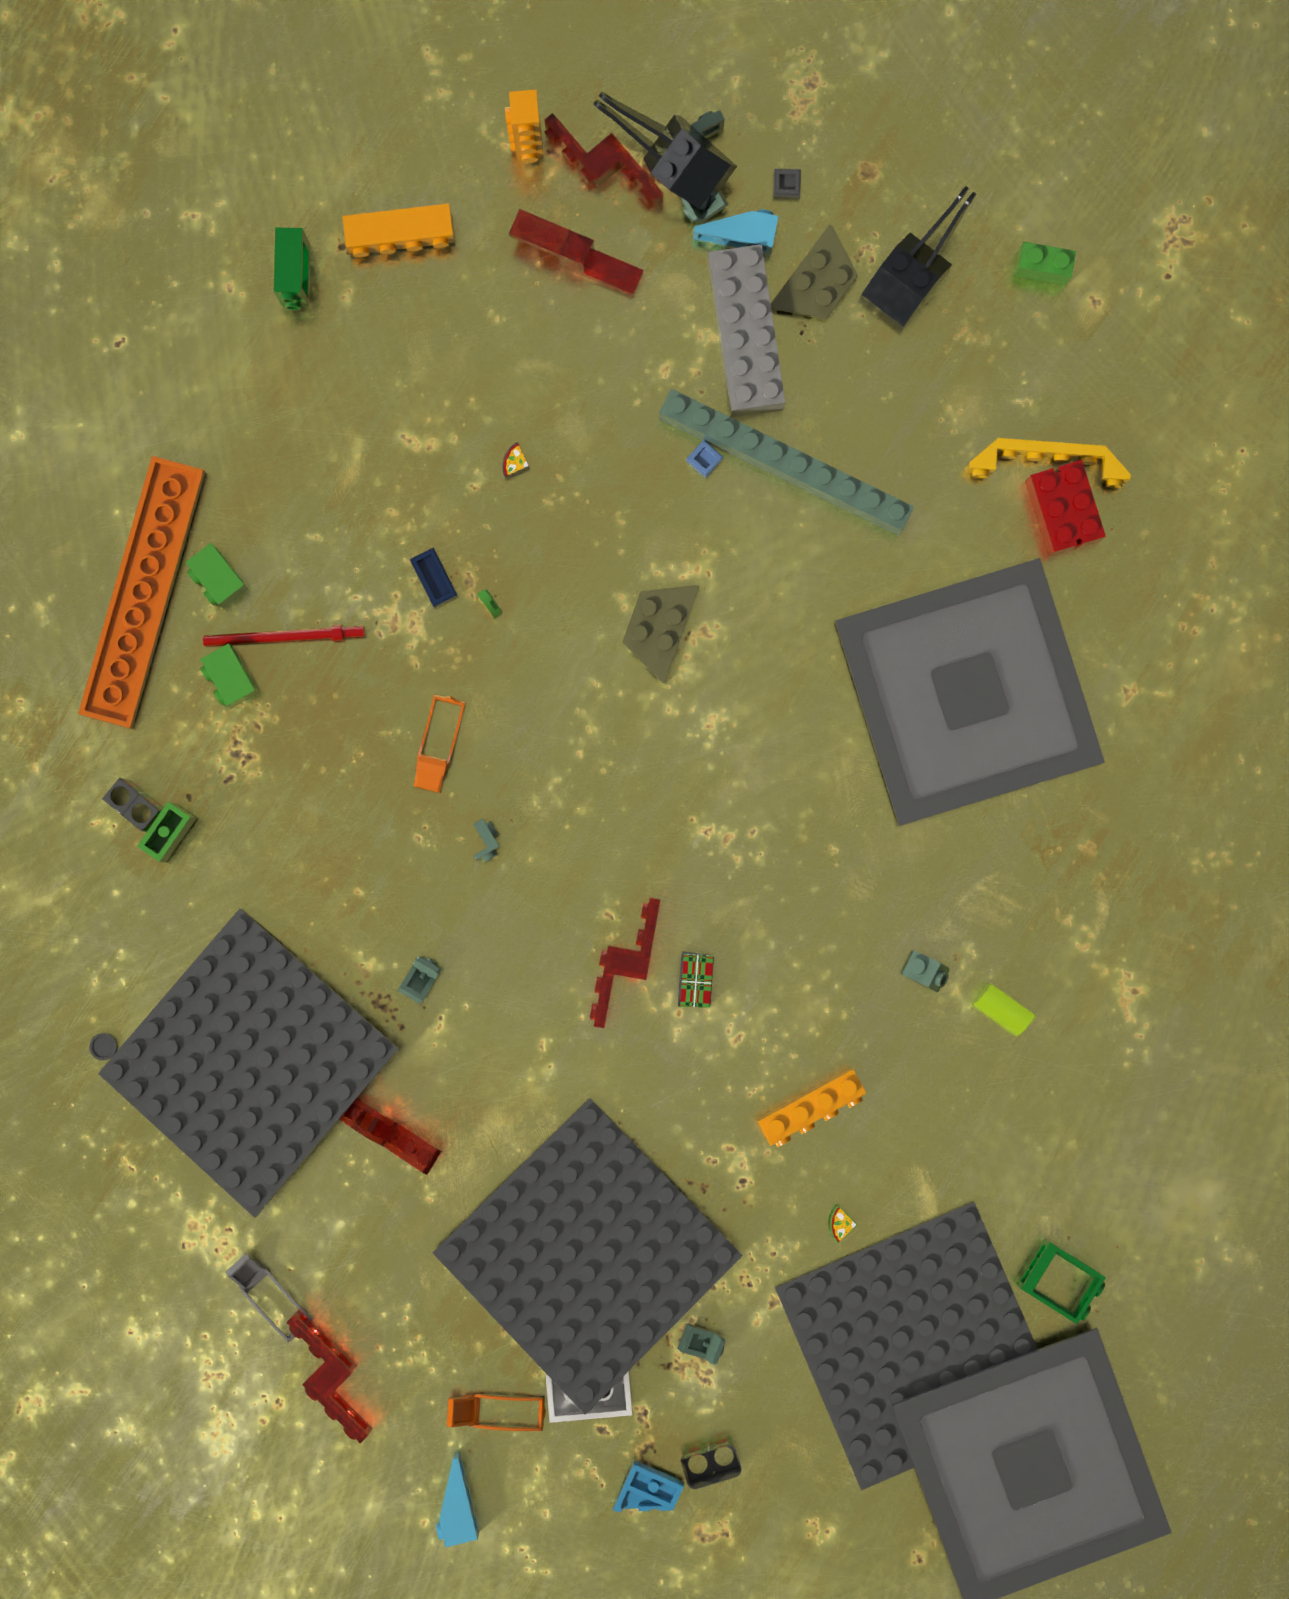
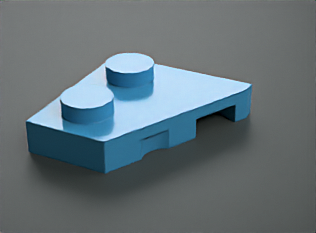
M634 1460L613 1510L616 1512H622V1509L637 1508L638 1511H650L652 1509L660 1511L674 1510L685 1482Z

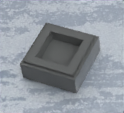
M774 169L773 198L800 199L801 169Z

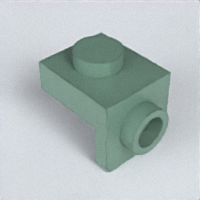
M720 110L714 113L709 111L701 115L698 121L691 125L704 137H707L724 128L725 118Z
M721 190L706 210L699 209L681 198L684 204V213L694 222L704 223L729 205Z
M482 818L473 825L487 848L475 854L474 858L476 861L482 859L485 863L498 855L496 850L500 848V845L495 838L499 833L491 821L486 823Z
M914 950L902 975L935 992H939L940 988L944 987L948 981L950 968Z
M417 956L413 966L401 983L398 992L422 1004L437 980L441 969L432 960Z
M687 1323L677 1349L682 1353L703 1358L710 1364L716 1365L719 1357L723 1354L725 1339L715 1331Z

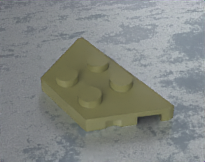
M829 224L771 303L772 311L777 312L779 310L791 312L793 315H808L815 319L826 320L857 279L858 274L833 226Z
M697 585L641 591L622 643L662 684L666 682L699 589Z

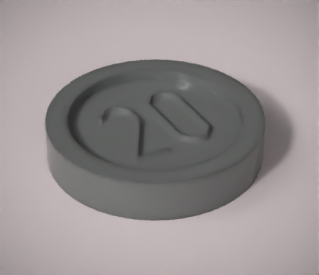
M108 1033L97 1034L92 1038L89 1045L92 1056L98 1060L112 1058L118 1048L116 1039Z

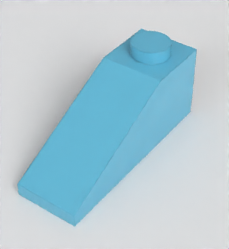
M760 209L758 212L750 211L694 226L693 239L734 248L762 244L763 253L771 255L779 216L773 215V212Z
M460 1452L454 1454L439 1523H436L439 1540H444L445 1548L478 1540L479 1528Z

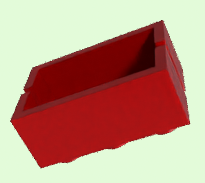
M1082 460L1059 466L1055 471L1052 468L1032 474L1025 480L1048 557L1071 551L1075 547L1081 548L1100 542L1106 537Z

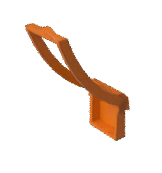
M434 694L425 732L417 755L418 761L415 768L417 772L414 787L440 793L444 774L447 767H449L466 702L457 700L452 696ZM436 699L462 705L447 760L422 754Z
M480 1393L448 1398L447 1426L459 1427L468 1425L474 1428L490 1430L543 1431L545 1398L497 1396ZM480 1398L539 1401L538 1427H505L479 1424Z

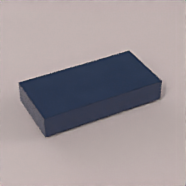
M434 547L410 559L434 608L458 597Z

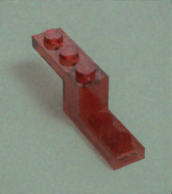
M553 113L544 119L546 129L544 132L553 144L557 142L563 150L561 152L570 164L575 163L580 168L579 174L587 184L592 182L598 188L618 170L622 169L620 172L623 178L629 184L633 182L639 189L637 192L646 204L650 202L656 208L663 202L664 193L612 133L587 153Z
M519 209L509 232V237L559 257L560 267L634 297L644 273L643 269L595 250L593 239Z
M650 898L649 903L643 902L641 918L646 919L644 930H638L636 945L641 946L640 951L608 945L607 951L602 950L599 966L604 967L603 977H597L594 993H599L598 1004L592 1003L590 1020H595L594 1027L605 1028L614 975L646 980L660 899Z
M359 1098L339 1119L367 1139L383 1146L426 1175H428L442 1152Z
M298 1309L286 1322L290 1326V1332L296 1338H302L309 1345V1351L316 1358L324 1360L302 1384L305 1387V1392L312 1400H318L324 1406L327 1416L332 1420H337L344 1427L343 1430L352 1440L356 1439L361 1443L373 1428L335 1391L354 1372L357 1366Z

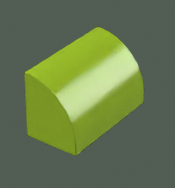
M990 983L985 984L971 1004L1016 1037L1036 1017L1035 1014Z

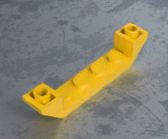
M997 438L969 462L965 469V473H972L974 478H988V475H992L995 472L997 454H1000V458L1003 459L1027 456V460L1030 461L1054 458V462L1057 463L1082 460L1084 465H1095L1097 462H1100L1098 483H1106L1108 488H1121L1122 485L1131 480V474L1106 446Z

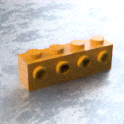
M537 89L510 91V107H505V116L511 152L516 151L517 161L522 160L524 163H534L538 159H544Z
M449 203L342 216L346 249L348 254L354 257H366L372 252L392 254L397 249L406 248L408 251H419L423 249V246L432 245L434 248H445L449 246V243H455Z
M850 1067L758 1117L756 1121L770 1146L776 1144L777 1147H780L791 1140L790 1135L797 1131L803 1134L815 1127L814 1122L824 1118L827 1121L839 1114L837 1109L846 1104L849 1108L863 1101L861 1096L865 1095L866 1091L854 1069Z

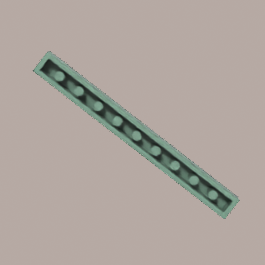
M673 389L670 390L659 412V420L702 441L705 440L707 443L898 536L914 506Z

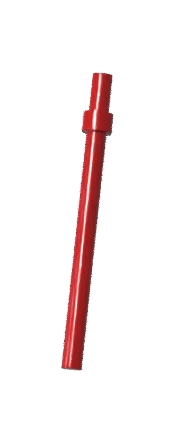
M343 624L331 625V628L203 635V645L215 646L227 645L228 643L231 645L315 639L343 641L344 638L365 637V627H343Z

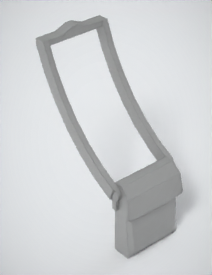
M247 1253L226 1271L228 1277L239 1285L241 1292L288 1343L295 1336L301 1334L305 1327L313 1320L281 1286L269 1270L263 1268L259 1262H255ZM266 1275L307 1317L288 1336L274 1324L248 1294Z

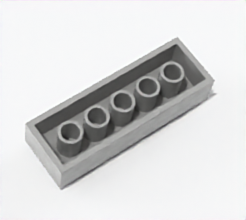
M762 244L708 252V268L730 416L735 417L783 410L785 397Z

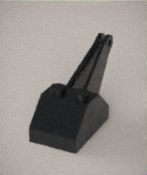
M601 92L599 97L605 103L659 136L655 143H653L613 109L599 100L594 101L593 104L596 108L615 121L648 151L643 159L650 173L676 195L695 207L706 210L737 168V165L682 116L674 114L669 123L664 126L615 100L608 94Z
M967 186L962 189L951 206L921 240L910 232L897 244L860 296L864 303L901 331L952 267V264L943 258L941 254L969 205L977 194L975 192H972L957 212L936 249L933 250L925 243L961 202L969 190Z

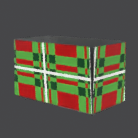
M119 778L102 798V800L141 832L149 830L161 811L159 810L164 808L134 782L124 778ZM119 786L125 787L130 794L129 801L122 806L114 804L111 800L112 793ZM145 804L150 808L151 815L146 822L138 823L132 818V809L135 805Z
M682 951L678 1007L710 1008L713 955Z
M732 1439L684 1453L680 1460L687 1484L691 1489H699L738 1477L742 1470ZM722 1447L730 1448L734 1455L733 1461L727 1466L719 1465L714 1458L717 1449ZM702 1455L706 1458L708 1464L703 1473L696 1474L689 1469L688 1462L692 1456Z

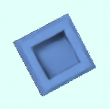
M703 440L688 456L686 462L703 477L707 478L724 457Z

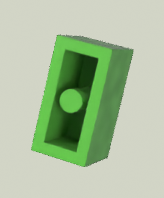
M1023 241L1018 250L1014 277L1066 286L1072 278L1076 251Z
M212 543L185 562L190 568L187 574L196 585L200 582L206 589L203 594L213 606L217 603L220 607L224 608L248 590V587Z
M229 643L200 659L204 665L200 669L208 682L213 681L217 689L213 692L220 705L225 704L227 707L233 708L259 693L235 648Z
M167 802L137 847L158 862L166 863L197 818L177 804Z

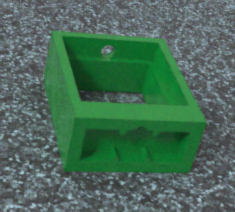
M275 227L274 293L280 304L288 310H300L301 306L309 307L310 242L303 228Z
M1045 1239L1017 1286L1078 1324L1080 1319L1083 1321L1088 1316L1091 1310L1089 1305L1095 1296L1098 1297L1104 1290V1280L1106 1277ZM1056 1254L1091 1276L1070 1310L1035 1289Z

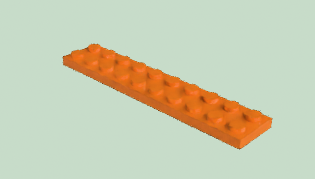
M155 456L151 457L79 708V715L130 729L133 728L205 476L203 469Z

